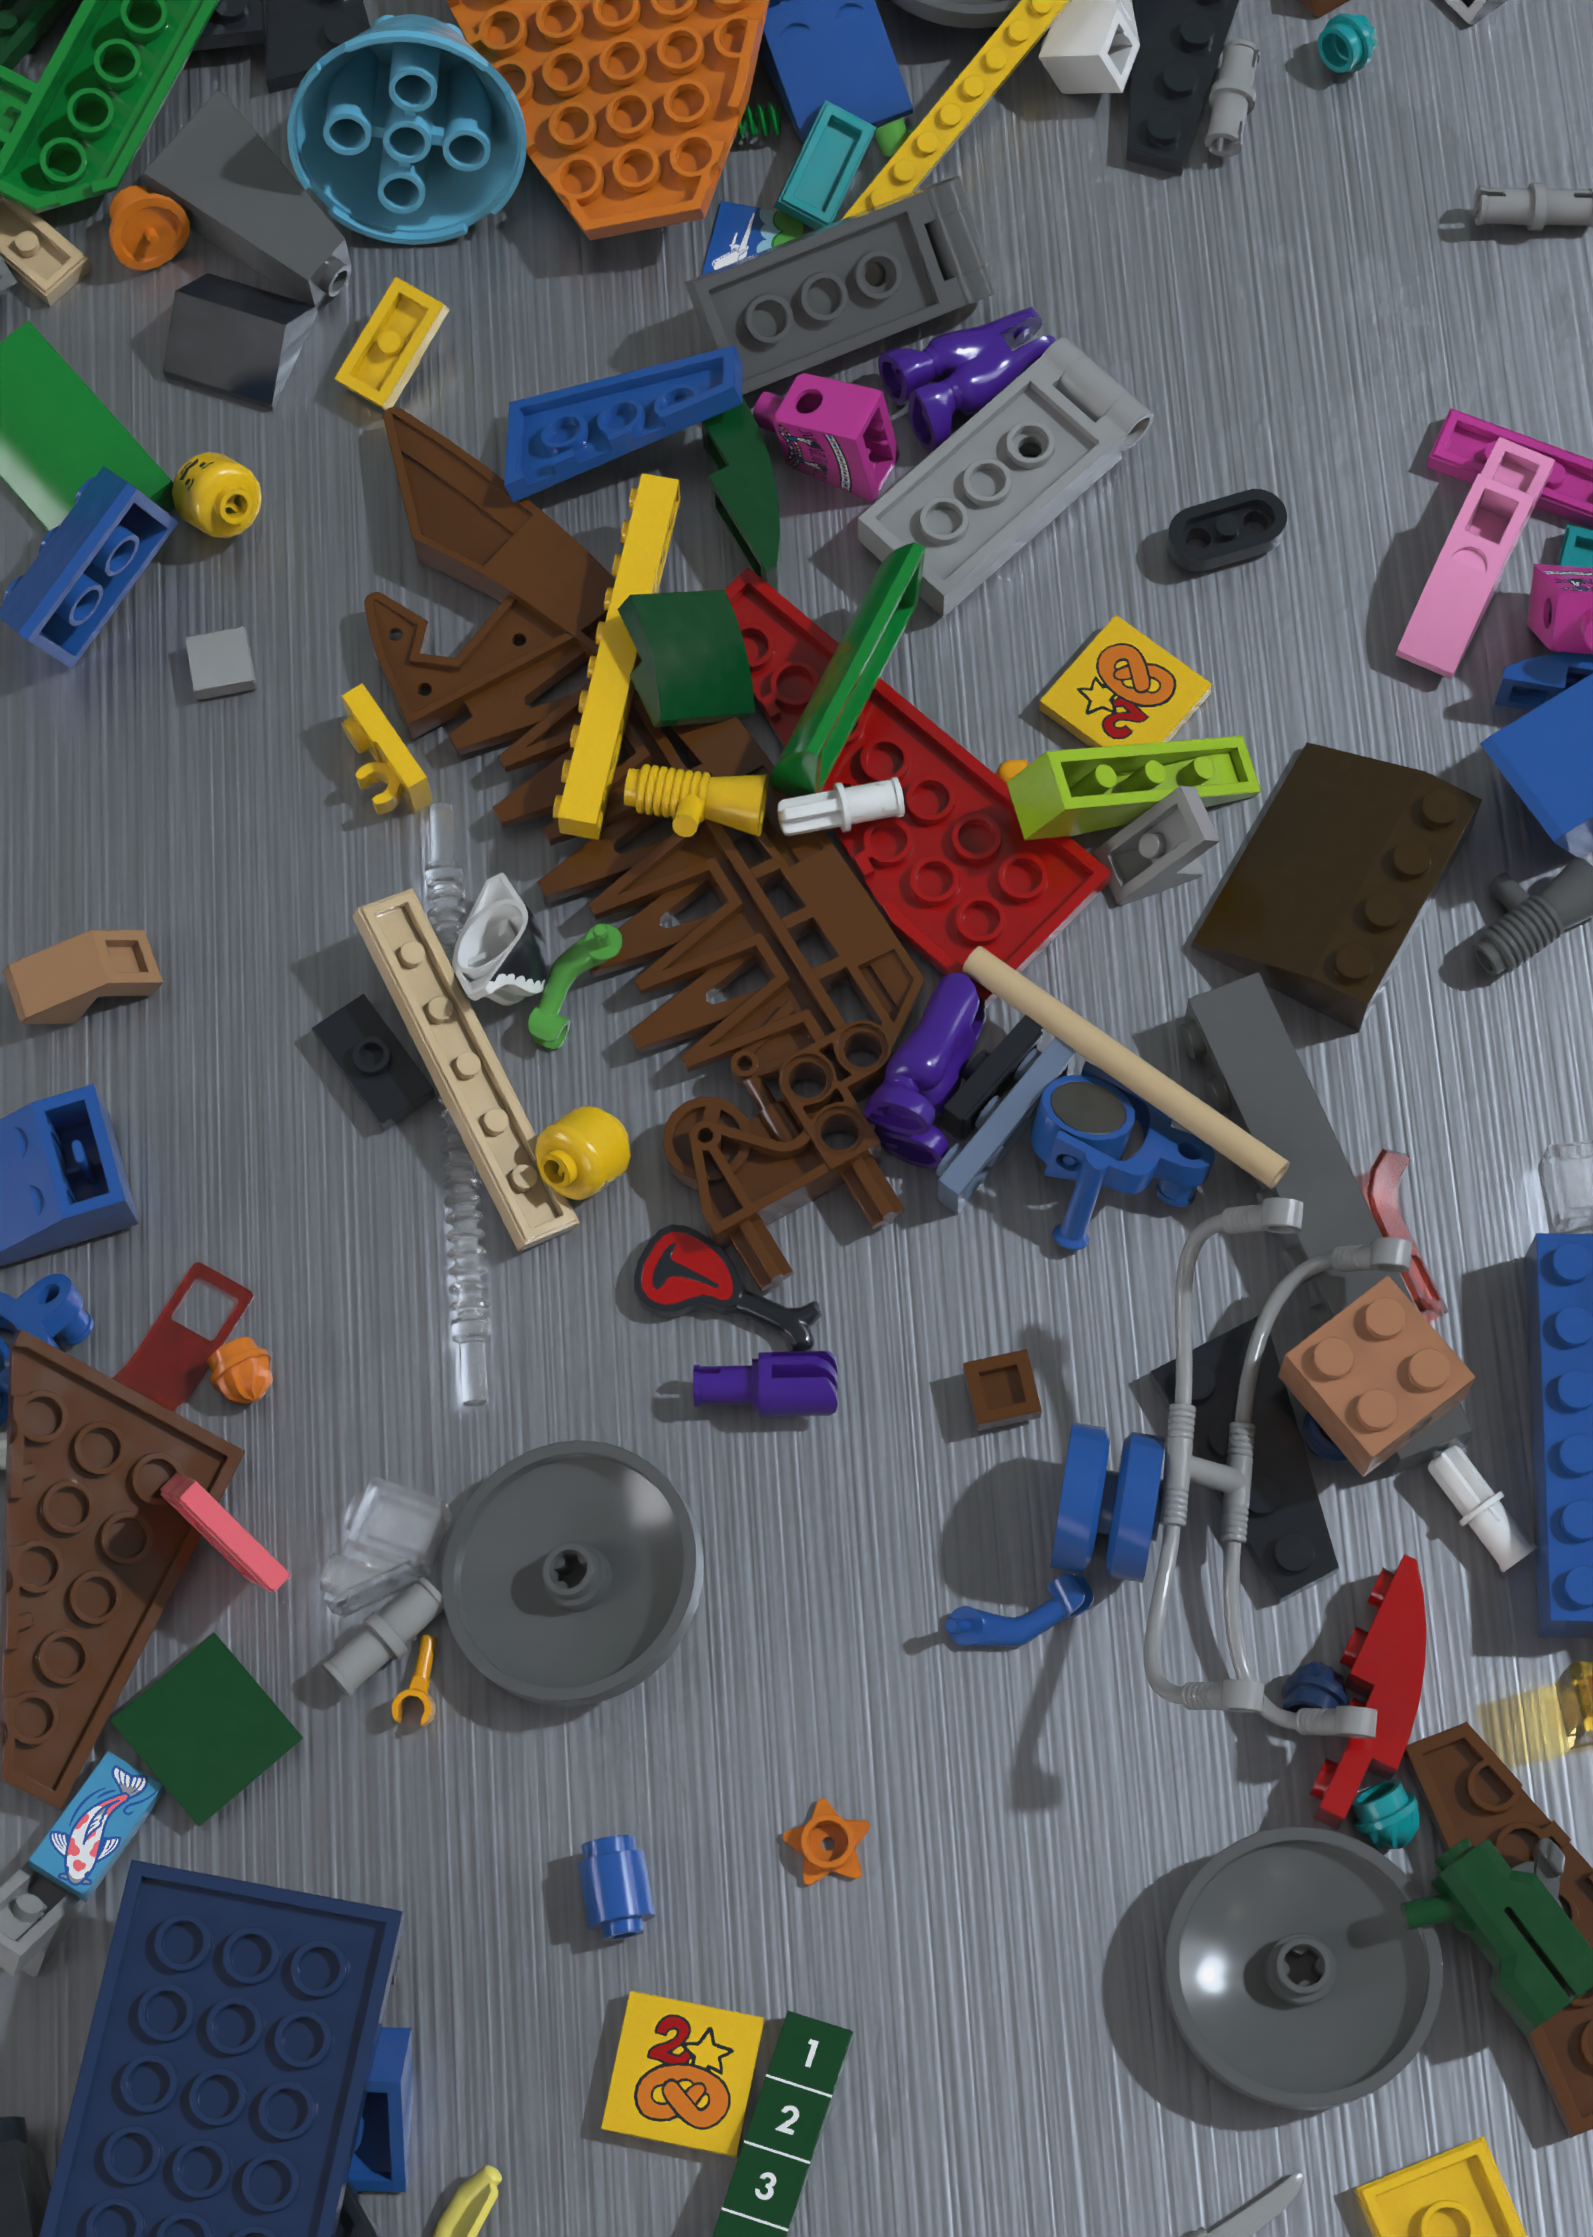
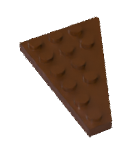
M22 1329L15 1332L10 1342L0 1644V1781L54 1808L61 1809L202 1537L160 1495L162 1493L160 1489L175 1473L196 1480L219 1503L245 1451Z

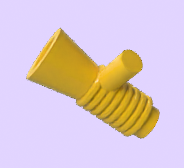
M644 764L641 770L633 768L628 770L624 789V805L636 807L638 814L646 813L647 815H652L654 813L655 816L660 817L663 815L666 818L671 816L674 819L672 823L673 830L682 837L694 835L699 823L705 819L760 837L766 812L769 777L768 774L711 777L708 772L702 774L700 771H695L693 773L692 770L685 772L684 769L676 771L672 767L667 769L665 766L659 768L657 765L651 767L649 764Z

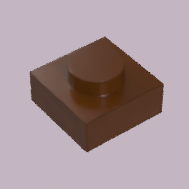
M1027 1349L963 1363V1374L977 1431L1041 1418L1042 1409Z

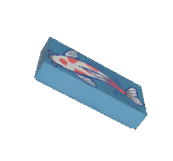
M107 1751L28 1860L30 1868L84 1902H87L164 1795V1785Z

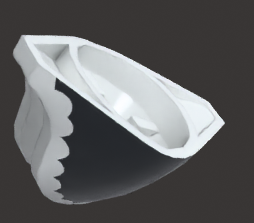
M502 872L486 880L458 937L452 965L458 980L469 998L477 1001L482 997H487L501 1005L510 1006L522 1001L525 996H533L545 989L549 977V962L546 942L534 915Z

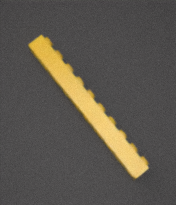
M1021 0L842 219L910 192H915L1072 0Z
M642 473L639 486H633L631 489L629 509L633 511L630 521L624 520L620 540L621 543H624L622 554L616 553L612 568V576L616 577L614 588L608 587L605 594L604 610H607L608 613L606 621H599L595 639L596 644H599L597 656L591 655L588 663L587 678L591 679L588 691L582 690L578 710L579 713H583L580 725L574 724L570 738V747L574 748L572 759H566L562 769L561 782L566 784L563 795H556L553 806V818H558L560 833L599 839L635 690L630 674L642 661L618 608L629 595L654 594L659 591L681 499L678 479Z

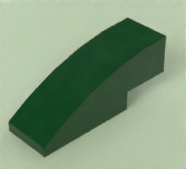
M742 397L741 405L701 422L703 448L718 470L708 475L711 506L749 568L779 593L782 557L778 492L772 462L762 433L744 397Z

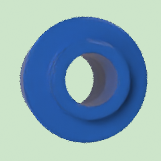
M609 1836L582 1844L583 1860L578 1862L577 1866L588 1929L602 1930L604 1940H619L643 1934V1922L653 1919L655 1917V1910L645 1853L642 1850H637L635 1836Z

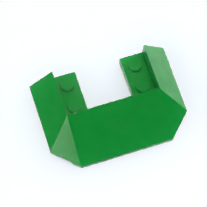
M83 0L38 83L0 65V195L35 213H40L117 191L220 0Z

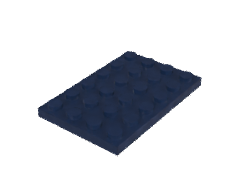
M131 1860L39 2237H335L405 1922V1913L384 1907Z

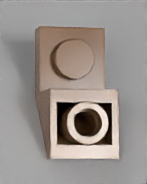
M89 930L10 963L3 970L21 1024L77 1023L97 997L152 996L163 983L145 930Z

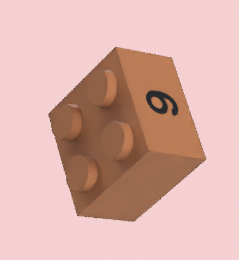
M1389 1275L1286 1353L1278 1374L1282 1382L1363 1478L1464 1400L1476 1378Z

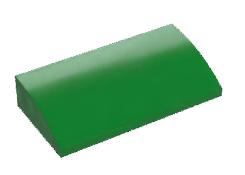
M27 321L0 343V478L48 532L61 525L75 506V497L80 487L88 479L96 477L103 466L130 483L167 513L174 509L172 480L30 321Z
M915 542L904 545L891 552L880 564L770 776V786L795 797L820 793L919 603L926 547Z

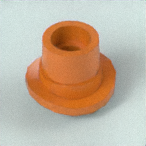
M135 185L124 188L115 195L110 204L109 213L112 220L109 227L110 245L118 260L130 269L145 271L160 267L180 252L189 237L190 221L182 206L170 197L153 193L144 186Z

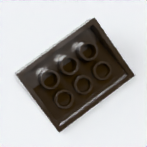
M1307 742L1194 938L1191 947L1247 976L1259 972L1266 986L1360 1032L1470 834L1482 799L1422 770Z

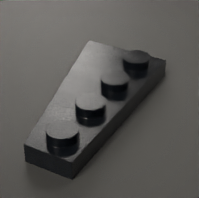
M1135 0L1134 16L1140 47L1131 68L1127 161L1179 175L1183 174L1210 95L1211 86L1214 84L1223 57L1224 45L1229 40L1242 0Z

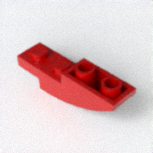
M1405 1554L1395 1573L1384 1567L1382 1568L1366 1603L1377 1608V1613L1368 1632L1357 1626L1355 1627L1339 1662L1351 1668L1344 1687L1367 1698L1365 1703L1353 1698L1349 1706L1372 1708L1378 1712L1376 1738L1358 1739L1343 1737L1348 1742L1338 1763L1328 1758L1325 1759L1309 1793L1310 1796L1321 1800L1313 1819L1336 1830L1339 1829L1344 1821L1366 1771L1385 1780L1392 1779L1400 1765L1417 1714L1426 1663L1427 1627L1424 1592L1417 1560Z

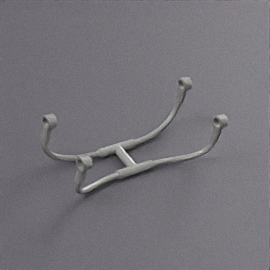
M1266 1198L1262 1200V1204L1227 1208L1222 1214L1204 1220L1190 1233L1181 1252L1175 1291V1403L1169 1406L1161 1518L1159 1520L1160 1525H1163L1164 1529L1145 1633V1674L1151 1688L1157 1695L1169 1702L1182 1704L1188 1710H1227L1240 1713H1260L1272 1723L1284 1728L1297 1730L1301 1735H1329L1375 1739L1378 1712L1376 1709L1358 1706H1336V1708L1332 1709L1302 1708L1296 1713L1276 1706L1264 1694L1265 1684L1257 1682L1248 1660L1243 1637L1240 1606L1241 1544L1246 1543L1248 1509L1253 1468L1252 1457L1254 1455L1253 1444L1255 1443L1254 1431L1256 1430L1255 1424L1251 1423L1256 1383L1267 1339L1278 1313L1289 1296L1301 1283L1322 1271L1334 1269L1337 1272L1365 1270L1384 1272L1409 1271L1412 1242L1400 1238L1381 1237L1373 1239L1371 1244L1336 1247L1331 1253L1313 1257L1289 1272L1267 1299L1251 1335L1240 1378L1235 1422H1231L1229 1425L1230 1436L1228 1437L1226 1465L1192 1456L1196 1407L1191 1405L1193 1383L1192 1289L1196 1261L1206 1240L1220 1231H1225L1228 1234L1261 1231L1279 1234L1301 1232L1303 1202L1289 1198ZM1190 1483L1224 1492L1220 1540L1225 1542L1223 1560L1224 1618L1229 1652L1237 1679H1224L1222 1682H1187L1182 1687L1170 1683L1163 1674L1161 1644L1175 1571L1181 1527L1186 1526L1188 1493Z

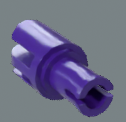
M829 1351L759 1352L758 1359H752V1365H693L694 1407H701V1405L753 1404V1411H759L760 1417L830 1416L836 1413L838 1406V1365L836 1356Z

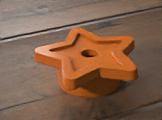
M819 1799L812 1818L806 1825L788 1830L783 1834V1840L803 1855L804 1883L806 1885H813L831 1872L853 1879L860 1878L862 1870L855 1848L869 1831L870 1823L866 1820H845L838 1816L827 1799ZM826 1838H831L834 1840L835 1846L831 1850H825L822 1847V1841Z

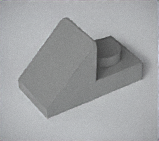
M1179 786L1095 849L1094 852L1098 861L1112 872L1109 886L1116 903L1126 905L1201 877L1205 874V870L1199 856L1220 842L1197 788Z
M29 1861L0 1887V1968L13 1976L19 1970H22L28 1975L36 1977L43 1971L86 1902L30 1868Z

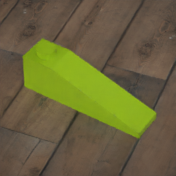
M1243 735L1046 751L1007 782L1024 840L1075 836L1130 824L1179 786L1196 787L1205 807L1255 797L1262 792Z

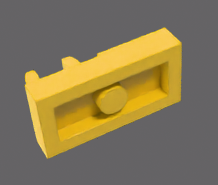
M395 276L334 379L342 386L386 411L388 408H392L450 310L445 304Z
M361 683L341 695L348 716L346 720L341 722L345 734L359 754L369 750L376 762L363 765L356 772L355 776L359 787L363 790L375 782H383L388 785L384 792L372 798L376 812L378 814H385L395 809L400 802L402 794L415 813L433 803L426 775L364 684Z

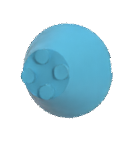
M424 15L381 16L375 20L371 28L342 43L320 58L306 73L294 94L287 125L290 159L304 189L310 188L316 197L329 208L328 215L347 228L367 237L396 244H431L467 234L469 226L480 221L491 212L496 215L505 206L519 184L526 160L527 134L525 120L519 102L509 84L482 55L464 40V35L457 26L443 23L435 18Z

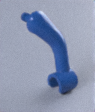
M1063 1574L1047 1586L1052 1599L1028 1614L1013 1618L981 1611L970 1606H962L950 1614L949 1619L945 1622V1629L949 1633L950 1638L961 1646H1022L1062 1620L1072 1619L1089 1610L1094 1602V1594L1082 1575Z

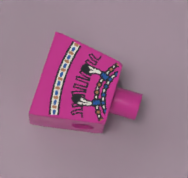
M803 373L796 376L785 397L770 392H763L755 404L753 417L758 426L777 434L785 462L792 469L864 500L875 502L900 456L883 391Z
M1534 564L1527 626L1549 650L1593 654V568ZM1550 604H1552V613H1549Z

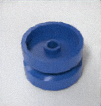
M1072 1422L1050 1568L1084 1573L1092 1563L1096 1534L1102 1533L1108 1534L1105 1568L1109 1577L1143 1583L1151 1541H1156L1159 1528L1163 1480L1160 1477L1165 1437L1131 1432L1123 1441L1118 1472L1106 1470L1110 1446V1437L1106 1428Z

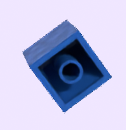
M1592 673L1480 743L1553 842L1576 857L1584 858L1593 851Z

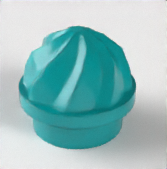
M1346 13L1336 15L1327 22L1324 30L1318 37V51L1321 59L1327 67L1335 72H1356L1369 64L1373 50L1379 44L1375 39L1376 28L1371 26V22L1364 15H1350Z
M1393 1779L1375 1784L1354 1797L1351 1804L1356 1813L1353 1825L1358 1833H1361L1365 1839L1379 1849L1403 1848L1413 1839L1419 1829L1418 1801L1413 1793L1405 1792L1400 1780Z

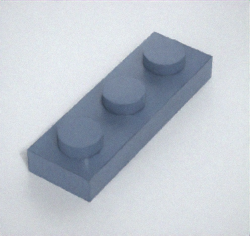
M1055 1037L1043 1052L1034 1048L1024 1058L1014 1074V1079L1018 1083L1004 1100L998 1095L993 1097L981 1111L975 1122V1127L979 1129L965 1147L956 1143L939 1163L935 1172L940 1177L938 1179L937 1196L939 1202L957 1215L1032 1125L1042 1092L1047 1085L1062 1076H1070L1074 1073L1076 1051L1058 1037Z

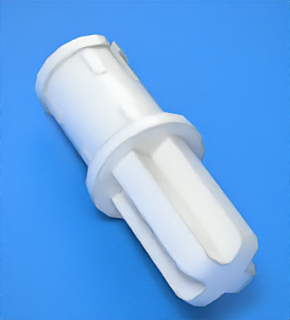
M892 777L890 780L844 788L841 782L835 783L831 791L783 799L778 802L777 813L783 834L793 836L840 827L842 832L851 831L852 824L894 816L902 817L905 814V805L899 779Z
M1450 1447L1428 1465L1430 1474L1463 1516L1459 1521L1460 1525L1464 1527L1469 1524L1499 1564V1569L1502 1573L1538 1548L1534 1542L1530 1541L1500 1501L1505 1497L1503 1492L1500 1491L1497 1494L1493 1492L1460 1447Z

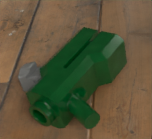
M1466 1837L1434 1861L1442 1871L1431 1882V1885L1439 1895L1401 1903L1402 1920L1407 1930L1451 1921L1460 1932L1468 1933L1493 1966L1490 1984L1491 1991L1523 2034L1527 2036L1593 1987V1949L1563 1911V1906L1558 1899L1560 1877L1564 1872L1565 1856L1549 1838H1541L1534 1846V1860L1526 1861L1511 1868L1489 1839L1475 1847Z

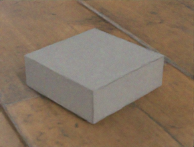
M245 626L185 637L193 691L197 700L257 689L249 638Z

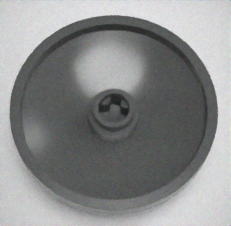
M573 1440L541 1446L516 1457L495 1471L474 1492L457 1518L447 1543L442 1568V1597L449 1627L456 1642L469 1661L484 1676L511 1694L537 1704L558 1707L584 1706L606 1701L625 1693L650 1677L667 1661L684 1638L693 1621L702 1591L704 1556L701 1536L692 1511L678 1489L657 1468L639 1455L622 1447L596 1441Z
M1304 1826L1269 1829L1245 1837L1223 1849L1201 1868L1185 1889L1174 1910L1165 1940L1163 1969L1167 2000L1172 2016L1187 2045L1200 2062L1226 2085L1249 2098L1280 2108L1295 2110L1334 2108L1355 2102L1380 2089L1398 2075L1416 2056L1431 2031L1440 2005L1443 1986V1960L1435 1924L1407 1930L1400 1910L1401 1903L1421 1899V1895L1407 1876L1391 1860L1376 1849L1353 1837L1323 1828Z

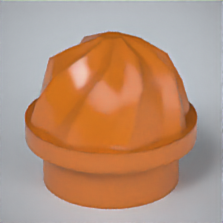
M242 1337L230 1341L214 1351L208 1358L207 1365L212 1372L209 1382L215 1391H218L223 1397L234 1404L256 1402L265 1395L266 1390L273 1381L269 1365L271 1357L265 1348L257 1347L252 1337Z

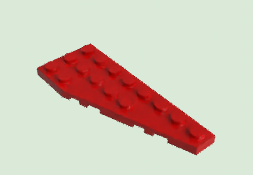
M747 567L725 588V592L733 607L746 647L754 699L783 748H785L839 643ZM879 678L821 792L833 790L834 784L840 782L844 788L897 777L903 792L905 814L902 817L894 816L852 824L851 831L842 832L840 827L831 829L892 931L944 976L950 973L965 974L962 972L964 963L969 955L979 946H982L1014 970L1021 973L1110 883L1112 872L1070 836L1024 840L1007 784L885 681ZM970 978L977 989L979 1003L985 1010L997 996Z

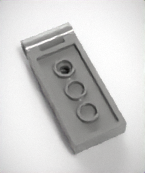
M1062 337L1051 344L1037 361L858 517V540L882 562L891 552L904 545L915 542L926 547L920 597L944 618L1122 459V451L1128 450L1135 445L1149 429L1154 414L1068 338ZM1031 454L1036 457L1028 458L1024 457V455Z

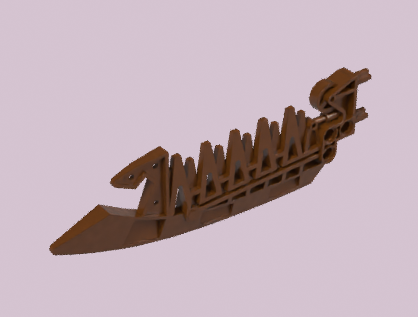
M398 407L388 408L383 413V419L418 561L501 602V604L455 658L425 654L430 635L428 621L386 595L373 592L367 595L364 605L378 664L412 740L468 711L471 718L448 734L450 742L458 755L520 738L498 756L500 764L506 773L560 755L492 807L494 815L502 828L553 814L556 795H563L566 784L561 782L563 765L566 759H572L574 748L570 747L571 732L574 724L580 725L583 713H579L578 710L582 690H589L591 679L574 694L536 707H528V705L584 662H589L591 655L597 656L599 644H596L595 639L599 621L605 622L608 613L607 610H604L605 594L608 587L614 588L616 579L582 545L527 498L513 503L504 486L505 481L491 469L403 409ZM393 633H401L403 635L401 639L396 641L390 639ZM519 638L526 640L522 646H516L513 642ZM423 688H430L432 690L427 696L419 694ZM635 688L622 740V745L630 758L615 769L601 829L607 828L600 833L598 840L591 839L538 880L537 884L546 901L551 902L613 883L588 904L595 920L653 901L618 928L622 935V947L619 954L607 962L589 969L592 977L660 957L634 979L636 988L641 996L700 976L628 1032L638 1053H643L709 1032L681 1055V1062L687 1072L731 1058L730 1066L733 1081L741 1087H746L760 1110L759 1114L747 1120L746 1116L735 1104L719 1097L701 1096L686 1101L671 1113L664 1127L663 1150L668 1167L681 1183L698 1190L705 1231L708 1237L723 1250L733 1245L759 1290L762 1292L770 1287L773 1290L782 1285L783 1280L793 1275L794 1271L767 1229V1225L842 1184L846 1185L872 1229L881 1225L883 1228L894 1222L895 1217L905 1212V1208L878 1166L881 1163V1141L857 1103L870 1097L883 1084L887 1065L897 1051L924 986L925 979L824 831L820 830L793 836L783 834L778 821V802L783 799L794 798L795 796L769 784L765 818L760 837L705 819L699 823L696 833L690 837H682L674 832L665 840L622 854L616 852L663 817V815L660 817L655 816L654 813L652 815H647L646 813L638 814L636 807L624 805V789L629 768L641 770L644 764H649L651 767L657 765L659 768L665 766L667 769L672 767L676 771L678 769L687 771L665 733L695 766L690 769L693 773L695 771H700L702 774L708 772L711 777L768 774L770 782V776L775 767L737 717L724 722L654 727ZM670 816L668 819L672 824L674 819ZM558 818L543 829L544 836L550 846L579 837L560 833ZM745 834L748 835L766 860L751 868H748L733 844L734 841ZM780 881L799 907V910L782 918L778 916L764 891ZM711 888L722 904L713 914L671 928H664L662 926ZM815 930L833 959L811 969L795 941ZM757 963L769 980L761 989L717 1004L708 1002L710 998ZM848 980L874 1022L858 1020L846 1025L826 992L843 981ZM860 1049L875 1052L879 1057L878 1061L867 1067L853 1065L847 1058L851 1053ZM779 1079L780 1101L776 1102L765 1081ZM806 1079L818 1081L824 1086L822 1092L810 1098L795 1094L792 1088L799 1081ZM836 1131H846L857 1139L851 1147L843 1150L833 1149L823 1142L830 1133Z

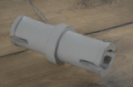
M1234 39L1224 45L1219 80L1211 86L1209 104L1213 110L1204 145L1205 147L1209 146V152L1221 157H1232L1241 151L1246 116L1254 109L1256 92L1252 86L1256 66L1260 58V50H1256V45L1253 42L1244 39Z
M1536 182L1530 183L1528 188H1486L1485 186H1478L1474 198L1475 224L1526 225L1529 231H1541L1544 225L1593 227V188L1588 190L1546 189L1544 183Z
M420 1576L410 1589L395 1600L380 1615L372 1612L364 1619L363 1624L365 1628L331 1660L326 1661L322 1665L323 1670L345 1695L350 1697L354 1694L355 1689L392 1657L396 1660L401 1659L408 1652L405 1645L437 1615L445 1611L442 1595L426 1578Z

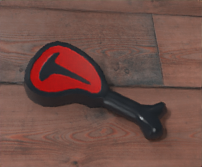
M671 1224L658 1230L649 1240L637 1263L634 1275V1293L641 1307L652 1315L661 1318H677L701 1309L712 1310L722 1315L737 1313L781 1333L792 1351H810L814 1347L815 1340L811 1328L822 1316L817 1301H812L802 1307L787 1308L747 1290L741 1282L730 1257L712 1239L695 1229L684 1225Z

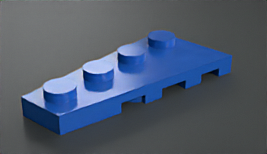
M735 345L509 402L504 486L513 503L741 405L743 362Z

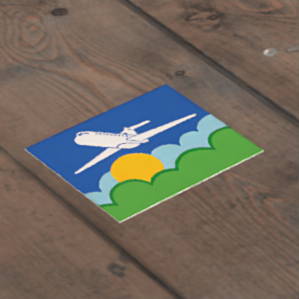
M721 201L702 275L802 236L804 223L783 212Z

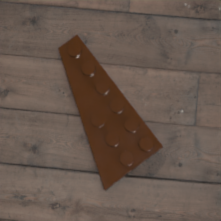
M1468 1722L1407 1745L1403 1756L1445 1852L1466 1837L1475 1847L1489 1839L1508 1865L1513 1868L1526 1861H1533L1535 1844L1541 1838H1549L1565 1856L1564 1872L1560 1877L1558 1899L1563 1906V1911L1593 1949V1868L1570 1843L1571 1839L1554 1820L1551 1822L1522 1789V1783ZM1593 1987L1526 2036L1570 2138L1593 2129Z

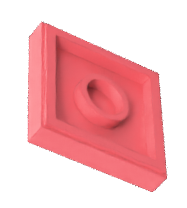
M175 1473L160 1489L162 1491L160 1495L247 1581L268 1592H275L291 1576L196 1480Z

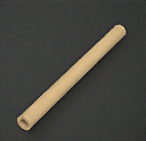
M982 946L977 947L969 955L964 963L963 973L1023 1015L1026 1014L1043 1027L1044 1030L1054 1037H1058L1081 1056L1270 1189L1281 1180L1290 1164L1285 1158Z

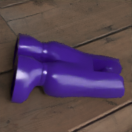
M1033 307L1017 311L978 327L939 335L933 338L922 351L893 348L879 356L878 368L883 386L896 404L901 406L908 403L909 420L913 432L924 449L932 452L950 437L952 414L958 410L961 414L974 416L1037 361L1046 349L1056 341L1055 337L1051 335L1043 336L1011 351L1030 340L1040 330L1043 320ZM934 378L943 380L941 382H934L928 384Z
M950 973L943 977L936 986L919 1025L889 1061L883 1084L874 1091L864 1109V1116L868 1122L876 1125L874 1131L881 1141V1146L902 1161L921 1168H937L949 1151L946 1137L932 1124L936 1116L944 1114V1106L959 1090L963 1073L986 1022V1014L979 1003L977 989L970 978L962 973Z

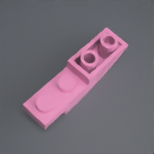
M1498 438L1481 474L1478 473L1452 526L1407 625L1396 656L1453 679L1501 581L1504 568L1552 473L1555 464L1554 459L1504 438Z

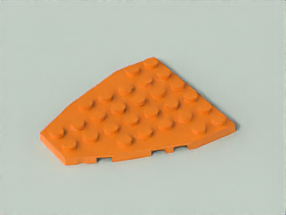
M446 0L467 42L503 76L514 92L523 112L526 125V154L589 241L705 219L749 100L770 0Z

